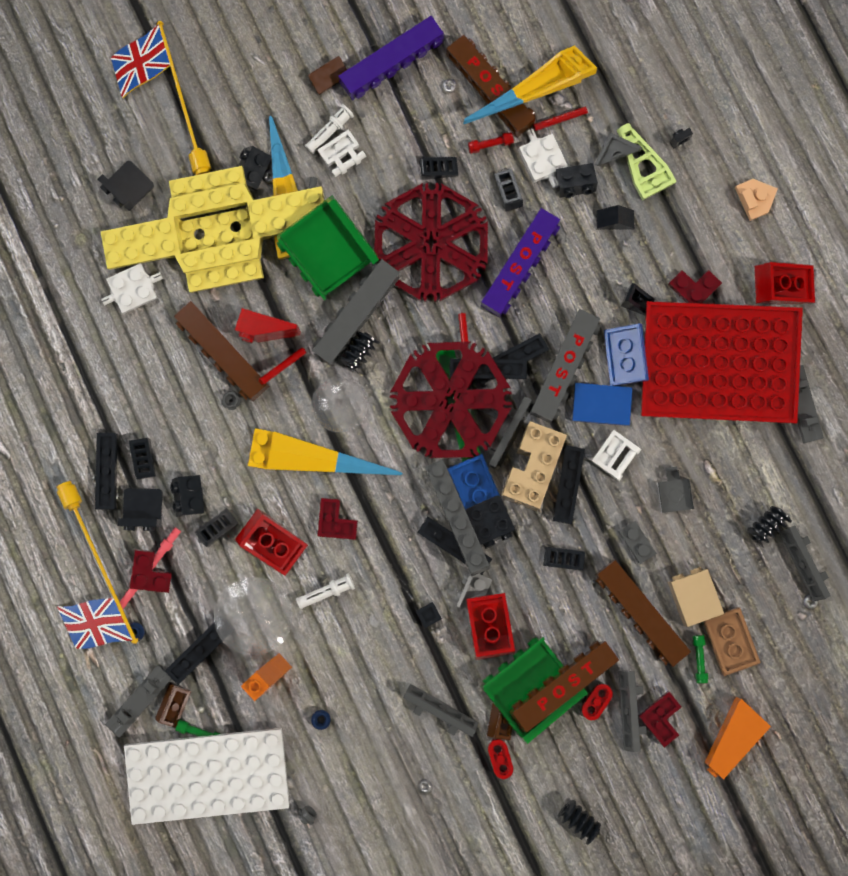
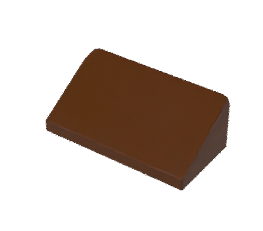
M337 56L310 73L308 78L320 95L338 84L339 75L345 72L347 68L340 56Z
M169 683L155 720L160 724L176 728L191 690Z
M492 704L487 736L494 739L511 740L512 727L497 707Z

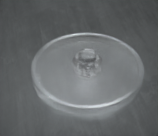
M259 577L244 578L227 587L219 597L214 611L215 628L222 642L232 651L246 656L264 655L280 646L288 636L293 620L292 606L286 593L274 582Z

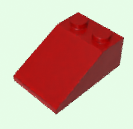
M768 262L754 266L756 304L815 303L814 265Z
M243 308L235 327V331L242 338V341L250 344L253 341L259 343L300 336L301 334L297 324Z
M258 508L235 538L240 547L284 576H286L308 546L307 543Z
M505 593L466 599L475 660L514 654L515 646Z

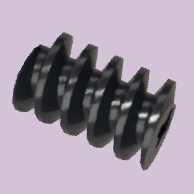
M358 332L357 336L359 339H353L355 345H349L351 352H344L347 358H340V361L347 368L357 374L359 373L356 371V368L363 369L360 362L367 363L364 356H372L368 350H376L373 343L380 344L376 338L366 332Z
M771 506L770 512L766 511L764 517L758 518L759 522H754L753 527L747 529L752 540L762 548H764L761 543L762 541L767 544L770 543L767 538L768 536L775 538L773 531L781 532L778 527L779 525L785 528V520L789 523L792 522L791 518L782 509Z
M575 800L565 804L557 818L563 816V824L569 821L568 829L575 826L574 834L576 835L581 832V840L587 837V845L600 832L601 823L598 821L594 822L593 816L588 817V812L586 810L582 811L580 805L576 806Z

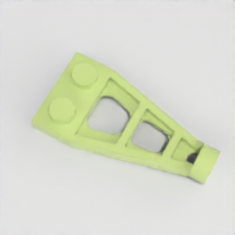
M630 123L617 129L619 137L634 144H639L645 152L644 155L637 159L633 157V154L626 156L633 185L642 201L677 182L668 165L631 127ZM644 160H649L656 167V172L643 177L640 174L638 165Z

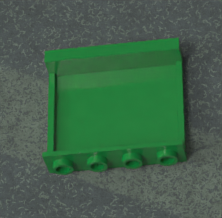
M333 195L277 235V240L279 241L277 245L282 252L286 251L290 257L288 259L294 267H299L302 271L300 275L304 281H309L313 285L312 291L317 297L321 296L323 300L326 299L328 293L371 262L375 264L379 261L378 255Z
M534 637L527 643L529 645L528 648L524 651L522 649L518 650L513 655L514 659L511 662L505 661L497 668L499 671L495 675L489 674L482 680L484 684L480 686L526 744L530 743L588 694L583 688L527 733L522 731L509 713L513 709L511 706L518 700L523 702L528 698L527 694L531 690L541 688L544 685L542 682L550 676L554 678L558 675V670L563 666L545 643L544 637L539 639Z

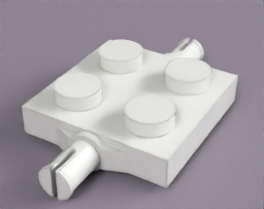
M529 129L526 133L530 142L519 147L518 151L533 183L549 179L552 188H557L556 169L565 168L568 165L554 135L551 134L543 138H537L534 129Z
M140 263L106 279L111 289V295L101 298L102 303L106 306L115 301L121 312L125 314L158 299L153 283L162 280V274L159 272L149 276Z

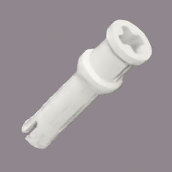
M342 104L341 109L334 116L331 115L329 117V122L305 144V147L314 154L336 130H341L343 125L350 118L354 117L353 113Z
M347 573L343 578L336 581L334 579L331 580L327 586L299 598L297 597L296 601L299 608L303 609L332 595L340 596V593L346 590H354L355 585L350 574Z

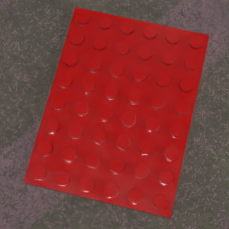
M647 301L644 344L649 380L642 381L641 416L797 423L803 308Z

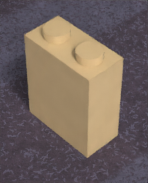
M701 567L690 570L691 574L683 576V573L672 577V581L668 582L682 623L686 627L724 614L708 569L702 570Z

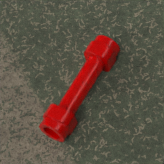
M512 132L502 133L501 137L481 142L477 140L468 142L470 154L479 153L480 149L504 144V146L513 144Z

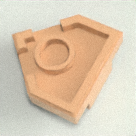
M755 179L735 187L749 221L769 213L778 188Z

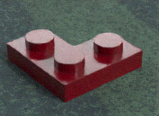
M681 270L669 282L668 286L686 303L702 304L722 282L708 270L695 283Z
M321 498L317 537L356 540L358 520L339 519L340 499Z
M135 549L130 589L169 593L172 573L152 570L155 551Z
M669 691L638 715L664 748L679 736L667 719L682 708Z

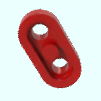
M603 683L597 684L582 704L581 712L586 719L596 720L603 713L613 696L612 690L608 685ZM600 690L605 691V695L603 697H600L598 695ZM593 706L594 712L588 713V707Z
M494 739L488 745L492 767L498 778L507 779L513 773V764L508 747L503 740ZM496 745L501 746L499 752L494 751ZM501 765L507 766L505 771H501L499 768Z

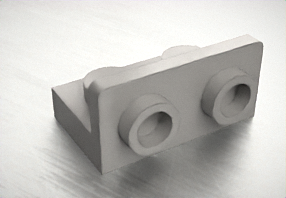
M465 573L462 584H465L462 592L458 590L454 599L457 602L456 607L468 611L466 599L486 596L492 579L481 574L471 577L470 573Z

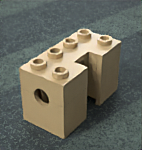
M530 421L526 426L517 450V454L529 457L527 466L524 471L514 467L510 470L500 497L531 510H539L567 435Z

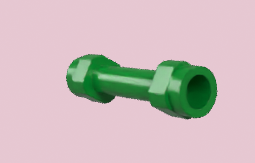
M704 635L693 636L692 643L696 649V683H708L709 678L708 673L705 672L703 646L706 645Z
M179 720L175 730L182 734L187 732L195 736L221 734L218 732L211 733L191 726L189 722Z

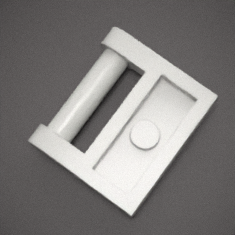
M613 430L591 462L617 481H620L623 477V472L635 455L640 453L641 449ZM627 447L629 452L617 469L614 470L611 468L623 449Z

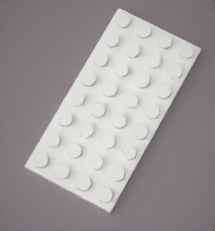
M282 728L124 745L132 825L286 809L290 807Z

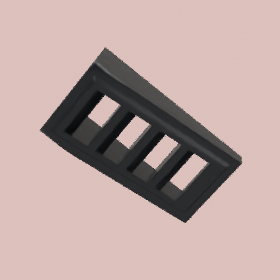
M457 157L420 158L421 180L459 176ZM448 163H452L453 171H449ZM434 164H437L438 171H434ZM441 164L445 165V171L441 170ZM426 165H430V172H427Z
M512 168L495 173L494 177L505 211L523 207V199ZM509 177L511 178L510 180L504 182L500 181Z
M151 439L130 440L129 445L136 480L156 477ZM145 445V448L137 449L136 446ZM147 453V456L138 457V454ZM148 460V464L139 465L140 461ZM140 469H150V471L140 473Z
M226 508L196 530L195 534L205 547H210L239 523ZM223 516L231 523L229 526L222 519ZM219 521L225 529L221 530L216 522ZM213 526L218 534L215 535L209 527ZM205 530L210 535V540L203 533Z
M545 547L543 566L583 571L585 551ZM551 551L555 552L553 563H550ZM559 552L562 553L561 564H558ZM567 553L570 554L569 565H566ZM575 554L578 555L577 566H574Z

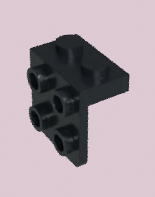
M132 161L124 163L109 179L103 174L98 178V181L102 184L100 188L107 195L111 193L115 197L113 201L120 208L124 206L128 211L154 188V183Z
M125 489L123 496V518H118L117 526L123 527L125 531H135V527H143V531H155V527L161 528L163 491L161 489Z
M494 496L465 510L481 547L487 549L494 546L495 541L499 539L505 541L513 537L512 534L515 533L516 529L500 496Z

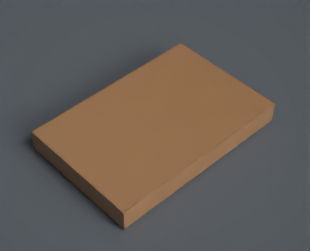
M740 607L703 621L723 676L761 663Z

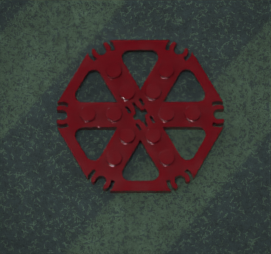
M422 183L385 203L386 207L382 206L381 209L386 215L381 217L377 214L376 216L378 221L375 220L374 251L378 255L379 261L383 259L397 271H401L421 260L420 287L412 288L400 280L394 286L420 302L421 294H424V302H427L428 295H432L434 302H437V294H439V302L477 282L478 279L476 278L480 279L481 274L476 271L478 268L486 269L483 263L488 264V221L484 223L487 219L486 216L483 218L477 217V214L482 212V209L478 208V204L442 183L441 191H439L438 183H436L434 190H430L428 183H426L425 191H423ZM414 198H420L422 200V225L398 212V208ZM444 198H449L465 208V213L441 225V201ZM391 230L410 241V243L385 255L382 251L383 232ZM472 231H476L480 235V253L474 256L452 242ZM430 233H432L433 241L437 242L433 244L432 252H430L429 244L426 243V241H429ZM440 260L461 271L464 274V279L448 289L442 288L440 286Z
M471 341L427 343L430 351L427 346L422 345L424 353L419 355L418 351L414 350L413 352L417 359L413 357L412 353L410 354L390 393H398V395H390V398L397 399V404L390 406L392 409H398L395 412L391 411L392 415L413 449H415L418 443L417 452H420L422 447L427 449L426 457L431 454V450H433L430 458L474 457L471 449H473L475 455H480L477 450L478 446L481 445L484 450H488L487 444L484 443L485 441L490 447L492 446L512 407L504 408V405H512V402L505 401V396L511 395L512 392H504V389L512 388L488 350L484 357L482 355L485 353V348L482 347L480 352H475L476 343H473L470 349ZM460 350L462 352V358L451 379H449L436 357L438 351ZM486 364L496 378L497 386L494 389L468 390L480 366ZM413 367L421 369L433 391L407 392L404 390L403 384ZM454 394L453 399L455 400V403H451L450 405H448V400H446V397H451ZM494 408L498 411V417L488 433L484 434L481 432L468 409ZM434 410L422 433L414 435L404 419V414L407 411ZM452 421L465 445L460 450H441L438 444L449 423Z

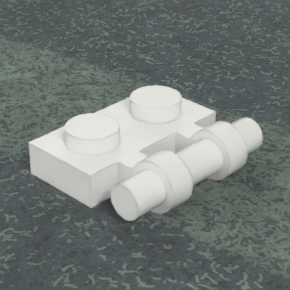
M349 129L318 149V153L328 167L334 163L336 164L337 168L332 170L335 177L345 174L347 169L353 165L357 166L361 163V160L366 158L363 151L358 154L354 151L359 147V144ZM349 154L351 158L342 163L340 159Z

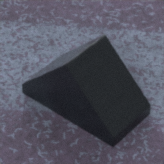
M620 205L597 210V230H634V210Z
M631 283L621 307L646 316V302H654L655 299L638 285Z

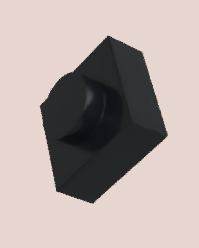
M690 127L686 130L680 129L673 134V138L670 141L673 149L690 140L693 135Z
M433 602L416 611L425 628L442 619Z

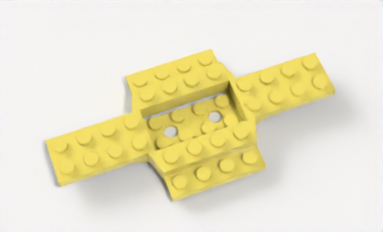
M242 166L169 181L172 198L169 201L167 218L101 231L107 269L111 270L160 259L176 258L183 272L186 273L190 293L263 279L261 265L263 240L277 236L325 201L323 188L320 186L254 200L247 187ZM248 205L244 209L185 221L180 220L181 218ZM233 222L241 224V229L238 232L231 230ZM198 229H202L205 233L204 237L200 240L196 239L194 235Z

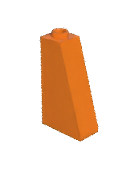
M278 653L257 670L241 687L256 701L280 680L292 666Z
M736 697L704 762L709 767L707 771L715 778L719 776L724 780L771 727L741 698Z

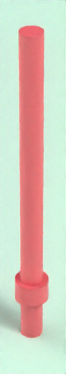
M175 527L167 539L164 538L160 543L161 547L154 555L153 569L164 554L173 547V542L181 533V530ZM128 589L120 600L122 609L125 608L137 592V589Z

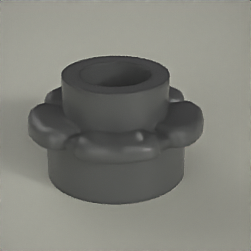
M227 392L223 395L222 405L225 408L227 407L228 410H235L240 405L241 399L236 392Z
M305 806L299 810V819L303 824H314L317 814L312 807Z

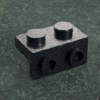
M254 146L242 150L239 157L241 159L240 163L236 167L242 166L244 168L247 187L256 191L272 156Z
M593 163L556 169L560 198H571L575 195H589L596 192L598 181Z
M200 475L182 476L172 479L170 489L174 495L172 508L174 513H176V517L203 514L204 504Z

